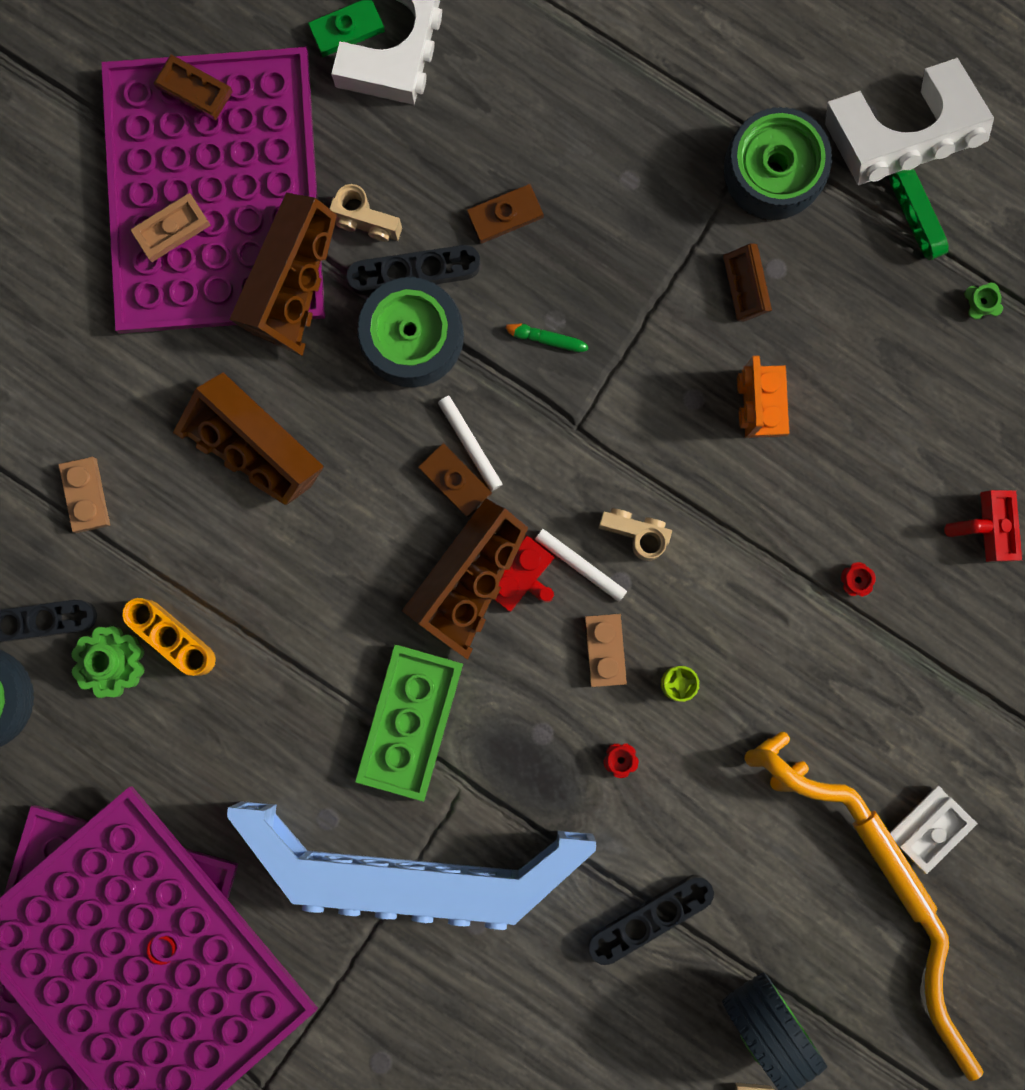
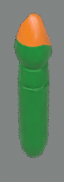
M523 323L506 325L508 333L518 339L524 340L528 338L535 342L573 352H585L589 349L585 342L574 337L539 328H530V326Z

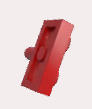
M989 490L980 492L982 519H972L945 525L944 531L948 537L984 533L986 562L1022 560L1016 491Z
M527 536L522 541L510 569L505 570L498 585L501 589L496 601L509 612L515 608L528 591L543 603L551 602L554 597L553 590L545 587L537 579L555 557Z

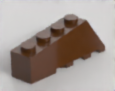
M286 192L229 320L257 337L303 356L306 344L301 343L305 326L310 327L313 313L308 311L313 291H319L321 278H319L318 270L321 260H326L337 214L314 197Z
M224 372L195 389L173 431L174 434L182 439L187 436L197 442L196 448L205 454L212 452L225 460L224 466L234 473L242 471L249 476L250 483L284 505H288L310 489L324 468L312 454Z
M485 498L403 608L402 612L468 660L473 650L470 645L476 632H481L486 619L483 618L491 599L496 600L501 589L498 586L504 571L510 569L528 527L504 507Z

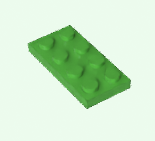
M399 645L394 646L356 783L419 801H425L463 668L462 663Z

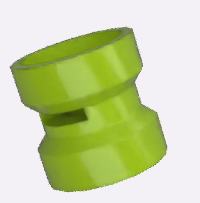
M674 666L663 674L661 689L669 699L685 702L697 694L699 678L691 668Z

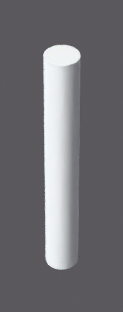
M446 396L438 402L440 408L490 491L496 490L503 484L451 397Z
M542 529L535 538L538 543L618 602L627 593V590L546 530Z

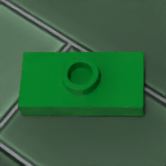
M361 0L308 23L322 57L337 52L340 41L357 44L385 32L384 25L372 0Z

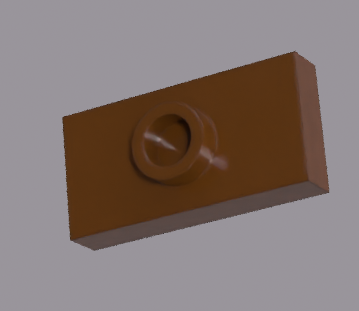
M172 54L153 83L157 89L215 121L233 92L230 86Z
M531 184L467 210L480 244L544 218Z
M750 243L724 254L723 258L737 321L745 322L771 312L772 307L758 244Z
M444 443L419 466V469L467 518L482 504L485 498L488 499L492 495V492Z

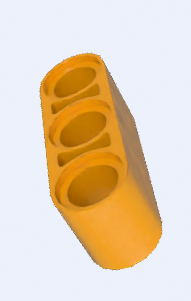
M135 598L126 603L122 616L127 626L186 675L202 676L208 674L213 669L216 658L212 649L158 603L143 598ZM146 605L150 611V617L147 622L140 624L137 621L136 612L138 608ZM173 628L176 631L177 639L172 646L168 647L163 643V633L166 629ZM195 650H199L204 657L202 666L197 670L193 669L189 664V656Z

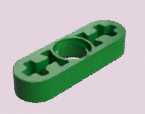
M915 169L902 170L889 175L891 187L925 258L931 261L947 254L949 250L947 238Z

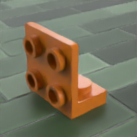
M752 356L747 364L743 366L742 373L737 375L738 394H743L744 407L739 408L740 429L745 428V438L788 436L789 417L786 365L761 366L760 356Z

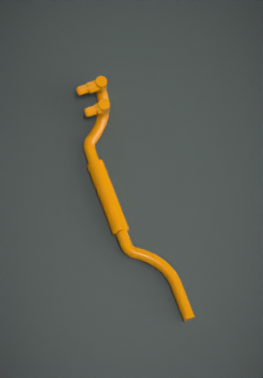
M779 732L755 749L747 751L745 761L748 766L764 767L773 775L770 780L773 790L796 792L816 800L842 802L847 807L855 820L853 827L912 919L915 922H920L930 937L931 945L925 971V997L931 1021L969 1081L979 1079L984 1071L954 1026L944 1002L943 973L949 949L948 934L936 915L937 906L877 812L870 811L856 790L847 785L821 783L804 777L809 770L808 765L804 761H799L790 767L777 755L779 750L790 741V737L786 732Z

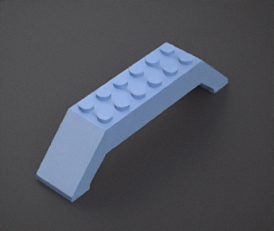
M241 801L228 807L227 812L228 819L290 902L302 905V911L314 913L324 912V907L339 908L338 914L346 916H359L360 911L375 912V917L380 919H397V914L412 915V921L421 923H432L435 917L448 919V924L454 926H470V921L485 922L486 928L505 930L507 929V924L515 925L596 851V840L593 834L557 831V840L519 870L307 851L277 816L276 804Z

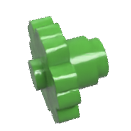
M119 627L95 628L92 637L83 636L78 640L77 646L71 654L74 661L77 662L72 669V675L77 680L79 687L84 690L93 689L94 695L98 698L120 697L124 692V688H133L138 685L139 679L145 671L144 666L139 662L144 656L143 647L139 644L137 637L134 635H123Z

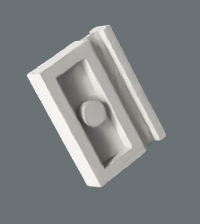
M936 786L890 834L900 850L924 874H928L978 823L949 797L940 786Z

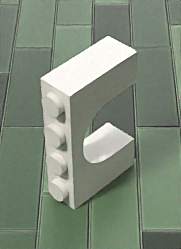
M396 0L407 6L416 20L408 38L393 48L383 50L372 49L340 41L331 73L335 87L415 105L417 93L423 94L426 84V73H423L425 61L431 62L433 56L434 41H431L433 29L438 30L441 23L442 9L439 8L440 0Z
M958 58L925 68L921 94L937 121L921 131L898 132L883 126L875 118L861 91L827 102L825 125L857 185L870 181H879L893 173L911 170L920 164L946 158L952 153L978 147L989 140L994 117Z

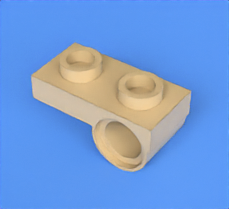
M348 184L338 190L330 206V210L337 214L335 222L338 227L354 232L356 228L369 232L368 235L383 242H387L389 238L396 241L399 240L402 231L400 218L370 209L366 194L358 185ZM357 199L362 202L356 210L349 211L344 208L349 200Z
M611 508L610 513L603 512L598 529L633 538V552L643 561L657 559L670 542L672 530L665 528L666 523L648 517L645 518L644 522L631 519L632 513ZM652 535L657 539L659 546L655 553H646L642 550L640 546L642 536Z

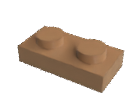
M188 193L130 230L148 259L153 262L211 225L192 195Z
M89 457L59 464L72 532L80 533L110 526L97 459Z
M621 614L585 617L591 687L627 684Z

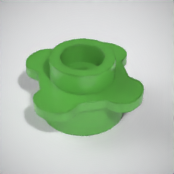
M988 283L978 288L970 286L966 289L964 295L969 300L970 309L968 314L972 319L978 320L984 315L996 317L1002 313L1003 306L1000 304L1001 294L999 287L995 283ZM982 298L986 299V304L981 303Z

